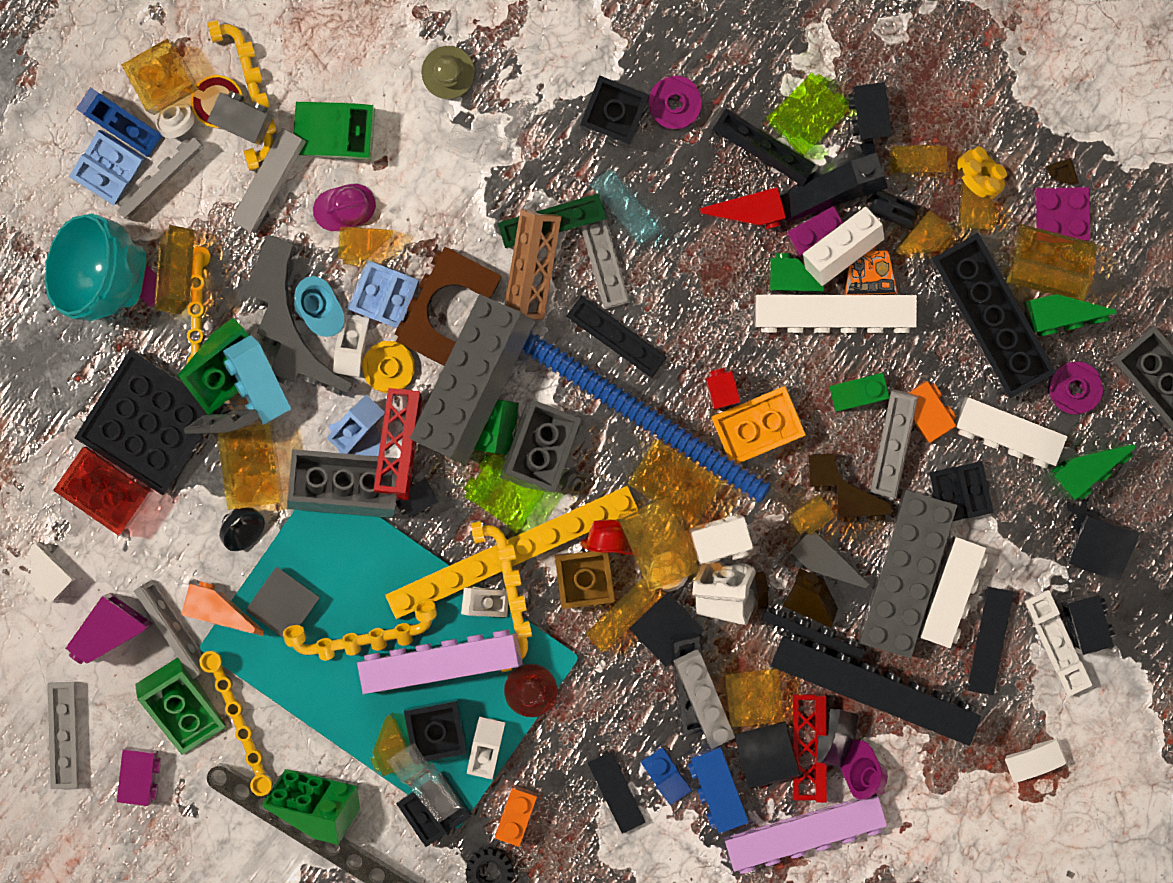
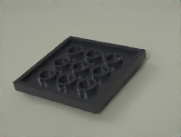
M131 348L74 438L159 494L165 495L203 435L186 434L183 429L201 416L207 415V413L180 379ZM218 407L209 415H216L220 407Z

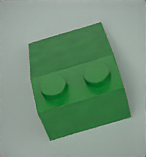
M234 318L212 333L178 374L207 415L238 393L235 387V383L238 380L235 374L231 376L224 364L227 358L223 350L247 338L249 335Z
M178 657L135 684L137 700L181 755L226 728L224 721L196 678L192 679Z

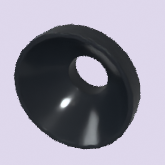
M251 507L234 509L231 513L226 514L222 520L219 533L221 542L230 551H241L250 547L257 541L264 530V517L260 512Z

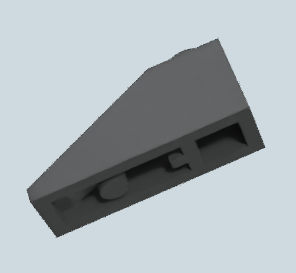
M812 528L788 550L792 554L789 559L799 569L805 566L809 571L863 588H867L870 585Z

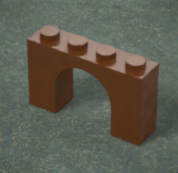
M444 247L443 251L437 250L431 261V264L435 265L431 274L425 273L419 285V288L422 289L419 297H413L407 308V311L410 312L406 322L401 320L395 331V335L398 336L396 342L445 366L456 342L438 333L430 323L428 308L432 297L444 287L457 285L491 299L502 279L501 275L447 247Z

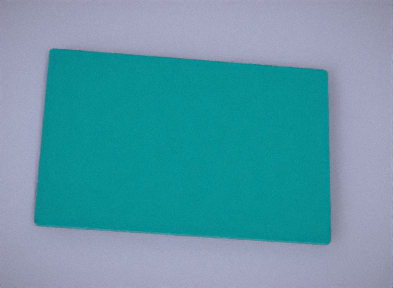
M303 510L293 511L231 600L264 630L263 636L215 624L200 645V649L204 653L210 650L218 652L222 658V666L407 795L443 771L470 812L475 808L578 660L576 653L529 621L532 637H527V654L522 659L523 664L519 667H513L511 671L501 672V670L363 694L357 662L365 660L364 655L380 652V657L390 656L391 650L405 648L407 653L416 651L415 646L431 643L432 648L442 646L441 641L457 639L458 643L468 642V636L483 634L484 639L494 637L493 632L509 629V634H513L515 630L510 607H508L507 617L463 615L461 611L464 589L434 602L437 616L432 620L428 630L413 636V641L409 645H399L397 639L386 641L387 646L382 650L376 651L372 649L371 644L360 646L361 651L352 656L347 655L345 649L334 651L335 656L330 660H321L319 654H300L293 647L287 646L284 638L245 611L276 567L320 598L300 625L303 627L306 636L304 644L309 645L316 644L322 638H329L332 641L342 639L348 633H355L358 636L368 634L375 628L389 630L395 629L401 623L409 625L420 623L416 619L415 611L396 619L385 595L450 566L381 517ZM476 583L471 585L473 587H480ZM458 698L468 748L467 754L414 764L404 715L405 708ZM479 717L505 722L493 779L466 774ZM462 822L461 824H459V825L456 826L455 828H460V827L463 825L464 822Z

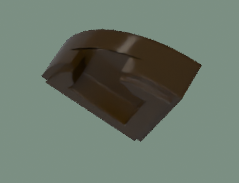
M1071 158L1045 166L1047 173L1055 181L1064 185L1079 184Z
M764 571L756 572L758 609H767L768 588L766 573Z

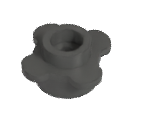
M575 469L565 472L560 479L561 493L563 495L568 493L577 494L583 488L587 474L584 471L578 473Z

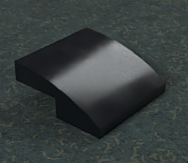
M982 461L927 473L931 496L957 505L953 521L994 513Z
M1086 514L1067 562L1083 570L1120 580L1140 533L1134 528L1113 524L1109 519Z
M830 709L828 736H818L817 763L834 767L842 765L855 737L858 714L840 709Z
M786 721L734 734L749 789L801 776Z
M443 771L396 803L425 847L443 837L450 830L472 816V813Z

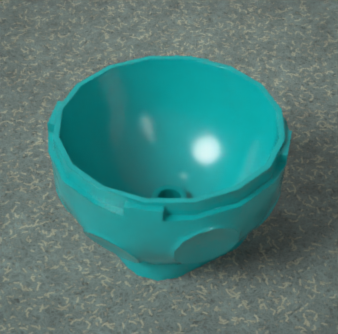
M90 213L76 216L66 221L57 231L58 233L51 243L45 263L46 294L51 306H54L56 310L67 317L77 320H88L90 322L115 314L121 307L129 308L136 304L141 295L147 262L144 249L134 244L127 230L118 222Z

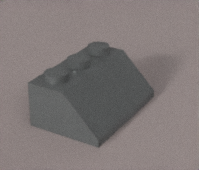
M533 399L525 405L499 478L525 488L555 493L581 418Z

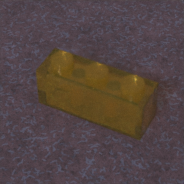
M168 225L160 237L154 310L181 314L190 302L194 229Z
M814 492L788 511L791 515L788 520L794 529L800 534L804 532L807 535H811L835 517L821 496Z
M641 577L585 631V635L604 653L661 598L660 595Z

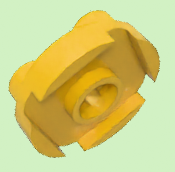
M977 146L975 149L965 152L958 159V170L962 168L965 174L962 179L967 187L976 195L982 198L989 195L991 196L990 199H993L1004 190V178L1007 176V172L1002 165L996 164L988 156L984 148Z

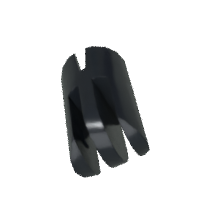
M884 190L875 192L871 201L872 205L869 206V211L874 216L910 231L913 230V222L916 221L917 213L921 209L920 205Z

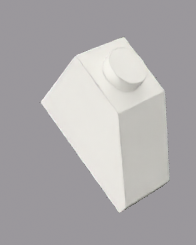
M344 314V325L338 333L334 350L333 373L360 376L369 318Z
M36 542L31 546V585L35 588L34 593L43 602L47 600L50 603L55 602L77 578L40 542Z
M479 717L466 774L493 779L505 722Z

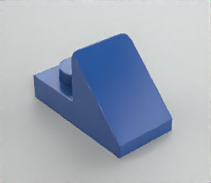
M663 747L640 761L669 805H672L692 791Z

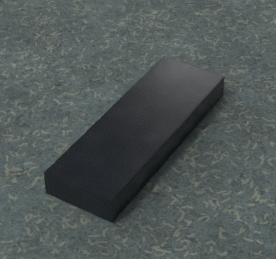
M610 750L588 761L591 772L621 833L623 834L646 823L612 751Z

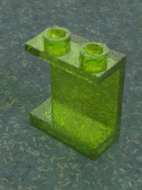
M811 72L765 119L801 156H804L849 111L846 107L848 104L847 100L838 92L834 95L827 88L829 85L827 80L819 73L815 76Z
M493 453L491 457L486 455L478 466L482 470L476 479L471 477L463 490L467 493L464 498L471 500L517 533L545 491L525 488L499 478L505 459L496 453Z

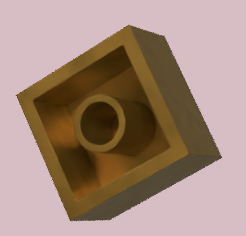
M587 550L555 555L562 609L615 602L608 553Z

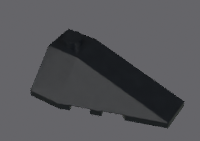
M873 140L847 148L810 174L803 186L796 184L783 193L780 198L786 221L788 222L887 189L888 186Z

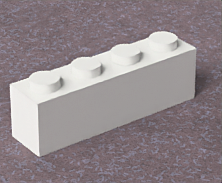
M968 397L964 399L955 422V428L960 429L959 435L972 440L974 436L983 438L984 445L997 450L999 445L1009 449L1007 454L1023 459L1024 455L1034 458L1033 464L1046 469L1048 465L1056 466L1068 437Z
M953 536L918 634L920 638L951 648L952 643H957L961 633V629L958 628L961 618H966L970 608L967 600L970 593H975L979 583V579L976 578L979 568H984L988 558V554L985 553V547Z

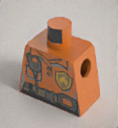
M875 246L847 267L844 295H886L897 293L888 251H877Z

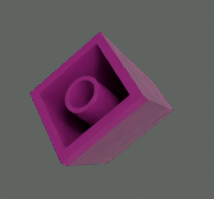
M109 593L100 598L65 649L70 652L69 657L77 663L82 664L85 662L88 664L151 628L153 622L112 593Z

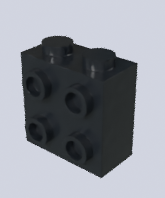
M668 591L662 594L629 626L630 631L665 667L669 664L673 666L671 638L695 632L698 634L700 641L704 638L701 635L704 631L703 627Z

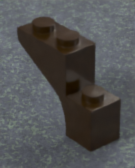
M835 453L807 454L808 486L815 487V492L831 491V486L835 485L837 517H843V522L859 521V516H870V520H886L885 515L892 514V508L889 503L848 484L841 477L836 466Z

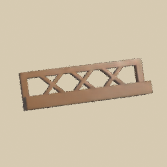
M520 209L504 305L525 314L533 320H544L561 216L539 214L529 209ZM543 221H551L550 231L544 236L541 232ZM544 246L546 256L539 262L537 259L538 251ZM540 272L542 275L541 283L535 288L533 286V278ZM536 298L538 301L536 312H528L529 303Z

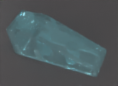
M611 168L590 184L596 193L600 192L604 204L639 247L660 231V227Z

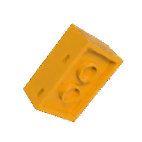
M786 385L711 416L725 452L729 456L728 459L730 461L734 459L736 461L735 464L806 435Z

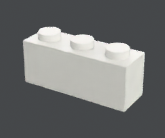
M865 206L803 253L805 269L821 286L825 285L884 240L883 224Z

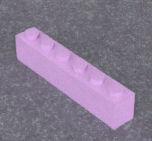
M509 629L493 632L494 637L484 639L483 634L468 636V642L458 643L457 639L441 641L442 646L432 648L431 643L415 646L416 651L407 653L405 648L391 650L390 656L380 657V652L364 655L365 660L357 662L362 692L367 694L519 667L523 663L517 633L509 634Z
M874 795L866 800L855 798L724 837L734 872L739 870L740 874L755 870V865L765 863V866L781 862L780 858L790 855L791 858L804 856L806 854L805 850L816 848V851L828 849L831 847L832 842L839 840L842 843L852 842L857 839L856 835L867 833V836L881 833L882 828L886 827L887 824L879 797Z

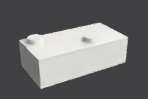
M740 514L688 528L696 557L700 564L719 561L720 558L732 555L733 559L748 556L747 550L753 549L745 519Z

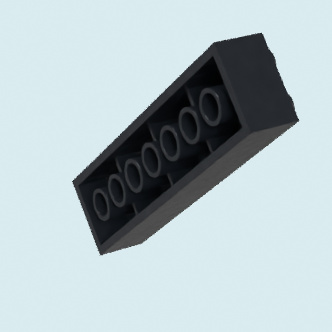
M786 631L785 635L778 634L768 659V664L771 667L965 745H971L982 717L976 712L977 708L974 705L959 700L958 704L951 702L952 698L947 694L934 690L933 694L926 692L928 688L920 683L910 680L909 684L902 682L903 678L895 673L885 670L884 674L877 672L878 668L870 663L861 660L859 664L852 662L853 658L838 651L835 654L827 652L828 648L813 641H811L810 645L802 642L803 638L789 631Z

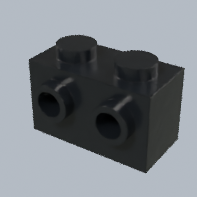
M885 82L852 87L851 94H847L849 110L854 109L855 120H851L853 136H858V142L891 137L892 129Z

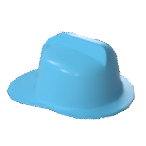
M316 276L306 277L300 281L295 289L294 296L296 312L315 334L324 337L336 335L344 325V313L328 282Z

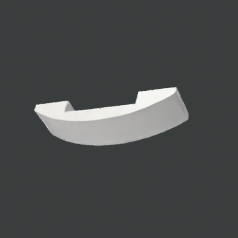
M1046 590L1025 600L1024 602L1037 634L1067 696L1069 697L1092 686L1059 616L1060 613L1050 591Z

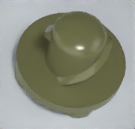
M441 46L427 55L422 65L421 74L424 85L431 94L442 99H455L469 91L474 81L475 70L471 58L465 51L454 46Z

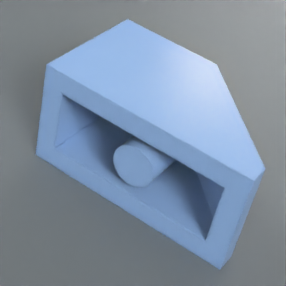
M365 395L347 412L327 436V439L341 453L348 454L377 424L385 412L368 395Z

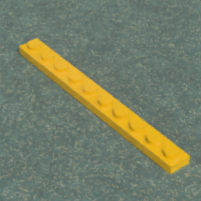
M628 486L508 539L507 544H513L516 560H511L512 567L588 533L592 523L596 520H617L637 511L638 508ZM497 545L386 594L385 596L395 618L398 619L413 612L414 606L420 601L430 600L435 602L502 572Z

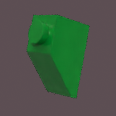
M776 253L775 258L769 259V291H824V286L817 282L798 258H791V253Z
M883 373L829 386L835 412L889 399Z

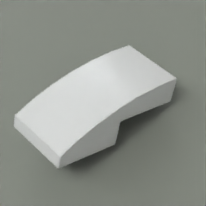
M1058 738L1034 744L1029 750L1010 754L1005 758L1014 783L1047 773L1067 763Z

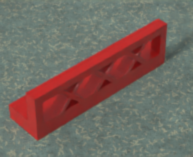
M388 388L374 492L396 494L397 498L401 500L409 499L417 443L409 438L421 415L423 398L420 391ZM394 396L408 397L407 406L397 412L392 406ZM406 413V417L404 420L401 416H403ZM399 419L404 425V431L394 438L389 432V426ZM388 436L391 439L389 443H387ZM402 439V445L400 446L398 441ZM395 444L401 451L400 457L390 463L385 457L386 450ZM384 461H385V463H386L388 466L383 469V467H384ZM399 464L397 472L394 467ZM392 470L397 476L396 487L381 486L382 476Z
M793 694V749L795 750L798 767L804 773L800 778H793V801L815 800L816 803H827L826 764L817 763L818 736H826L825 694ZM798 700H814V711L807 718L798 711ZM798 715L804 720L800 725H798ZM813 716H814V726L809 722V720H810ZM806 723L814 730V737L807 744L799 738V730ZM799 743L803 746V748L800 751ZM813 743L814 752L809 748ZM806 750L814 756V764L807 771L799 765V757ZM813 769L814 778L809 774ZM806 776L814 783V794H799V783Z

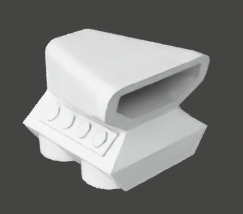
M719 561L709 564L702 563L693 583L692 594L696 597V613L747 625L756 604L755 593L752 589H749L756 574L754 567L745 563H737L731 566Z

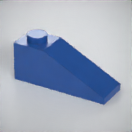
M91 87L76 108L84 116L147 157L162 137L160 133Z

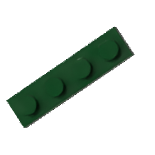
M600 192L535 211L539 214L561 216L559 232L607 219ZM519 216L498 222L505 248L515 244ZM543 221L541 232L544 236L550 231L551 221Z

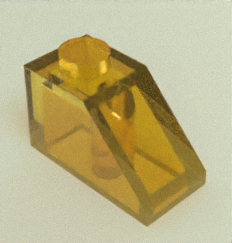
M891 146L890 173L943 175L946 173L947 146Z
M962 175L958 229L993 230V225L997 226L998 210L994 209V202L988 195L982 198L972 192L962 179L964 175Z
M929 210L894 251V254L902 256L933 253L940 248L944 251L954 239L950 236L954 229Z
M340 226L338 259H343V264L359 265V260L365 261L393 236V230Z
M393 713L386 716L372 752L374 757L370 758L375 771H381L383 777L413 764L412 755Z

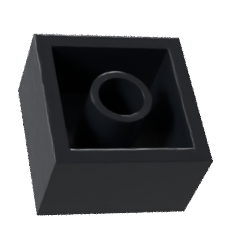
M599 75L580 123V128L630 147L649 99V94Z
M1088 592L1060 600L1071 640L1077 653L1086 655L1114 647L1112 640L1116 639L1112 624H1108L1105 614L1109 612L1104 598H1100L1099 594Z
M458 698L405 708L404 715L414 764L467 754L468 748Z

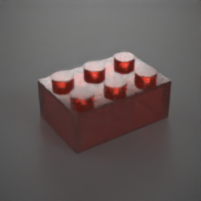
M87 446L82 447L53 489L58 495L118 536L125 534L153 493V490Z

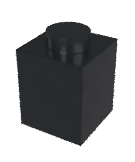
M423 479L410 487L408 500L398 499L396 500V505L402 515L407 513L410 518L439 501L428 481Z

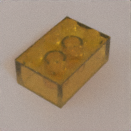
M1020 224L1011 246L1006 282L1085 301L1093 281L1097 244Z
M273 423L246 426L230 432L217 433L227 510L284 502Z
M657 439L653 440L627 482L634 489L696 526L723 483L721 479Z
M669 494L619 515V522L650 592L700 571L701 566Z

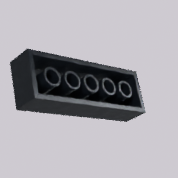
M979 233L968 237L928 260L1005 399L1016 396L1056 373Z

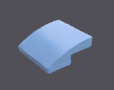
M100 129L95 134L86 152L81 155L69 177L107 202L115 205L145 158Z
M366 260L347 309L397 328L401 320H404L419 280Z

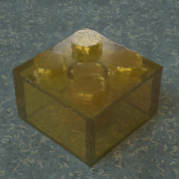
M168 38L121 64L145 110L153 115L199 90L176 44Z
M762 667L724 672L731 728L784 722L778 669Z

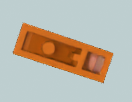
M201 581L199 586L189 584L181 615L263 636L264 630L225 594L215 591V585Z

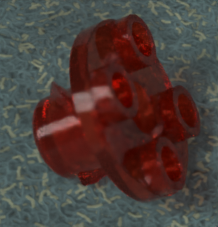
M521 665L510 673L505 682V699L510 708L519 715L525 717L540 716L550 710L555 703L557 697L556 680L552 673L541 665Z

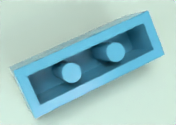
M250 335L223 350L227 358L224 364L230 375L235 374L238 380L235 383V387L241 397L245 396L248 404L245 405L246 409H255L259 417L258 420L263 425L291 409L258 341Z

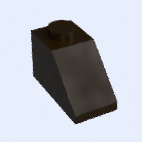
M799 569L788 589L783 606L831 628L838 607L825 580L811 572Z

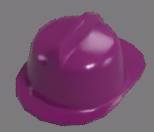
M347 184L329 189L316 198L313 205V216L318 225L329 231H340L368 222L374 215L376 209L375 197L366 186L360 184Z
M854 740L846 759L840 766L853 797L859 800H866L874 795H883L888 780L886 768L878 761L873 749L867 742Z

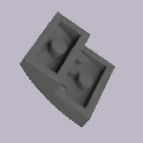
M255 409L228 410L224 414L203 415L183 430L186 434L230 432L253 423L259 417Z
M276 567L245 611L284 638L283 631L289 626L301 625L320 598Z

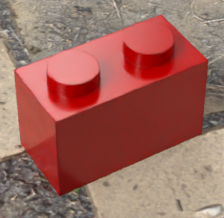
M725 367L709 371L710 377L704 379L712 409L739 403L740 399L732 371L726 372Z

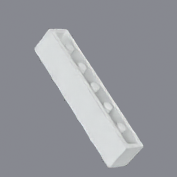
M755 295V328H761V333H777V328H787V333H803V328H814V333H830V328H841V333H857V328H867V333H883V328H894V333H910V328H916L917 295Z

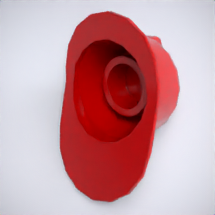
M613 519L594 521L588 538L580 542L582 548L593 552H616L631 555L642 553L639 547L628 543L625 526Z

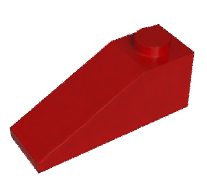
M778 187L699 209L700 214L703 216L758 227L765 225L766 230L781 226L780 221L786 218Z

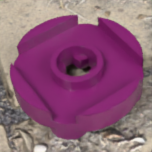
M671 76L657 82L650 92L648 102L650 114L654 120L662 127L671 130L684 129L697 119L702 106L700 93L696 85L691 80L682 76ZM675 96H679V102L683 104L682 107H676L675 110L670 109L671 104L667 102L668 99H674Z
M1070 362L1063 364L1055 370L1056 373L1051 376L1049 381L1048 393L1050 399L1059 410L1074 415L1083 414L1097 406L1103 394V385L1095 368L1084 362ZM1079 381V387L1083 390L1081 394L1075 393V395H1072L1069 384Z

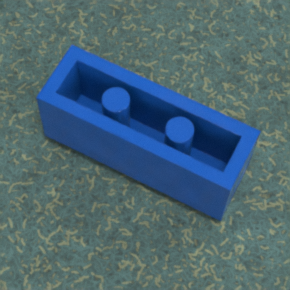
M720 745L691 755L692 763L687 765L692 778L699 779L701 788H698L697 792L702 804L708 803L711 812L707 813L706 816L711 829L717 827L720 834L749 823Z

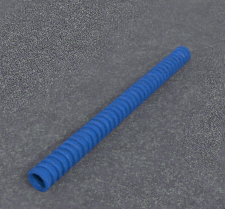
M531 330L522 348L525 351L524 354H531L533 360L538 359V363H545L547 369L551 367L553 369L552 372H559V376L562 378L565 376L566 381H573L574 386L577 387L579 385L580 390H587V394H593L594 399H601L602 404H609L608 408H615L616 413H623L622 417H629V421H635L636 426H643L644 431H651L650 435H657L658 440H665L664 444L667 445L669 443L672 449H679L678 452L680 454L683 452L686 458H693L692 461L694 463L697 461L700 467H707L706 470L708 472L712 470L714 476H721L720 479L722 481L726 479L728 485H735L734 488L736 490L740 488L742 494H749L748 497L750 499L754 497L756 499L755 502H762L771 488L770 482H763L764 479L762 477L758 479L756 477L757 474L749 473L750 470L748 468L744 470L742 468L743 465H736L734 459L730 461L728 459L729 456H722L720 450L716 452L714 450L715 447H708L707 442L704 441L702 443L700 441L701 438H694V434L691 432L689 434L686 433L687 429H680V425L677 423L675 425L672 424L671 419L666 420L665 415H658L657 410L652 411L651 406H644L643 401L638 402L637 397H630L629 392L624 393L623 388H616L617 385L615 383L611 385L609 379H602L603 376L601 374L597 376L595 374L596 371L588 370L589 367L587 365L583 367L581 365L582 362L574 361L575 358L573 356L569 358L566 352L561 353L560 348L557 347L555 349L554 344H547L546 339L541 340L540 335H533Z

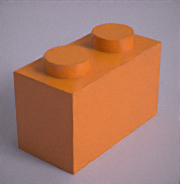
M924 381L907 392L919 396L913 422L927 443L934 441L956 426L953 421L956 419L954 412L949 405L943 406L939 399L942 394L934 383L929 384L928 381Z
M514 784L512 785L495 833V839L520 847L537 798V792Z

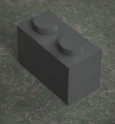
M231 90L228 94L220 92L207 122L249 142L261 145L274 115L267 113L268 107L255 101L250 105L243 101L244 96Z

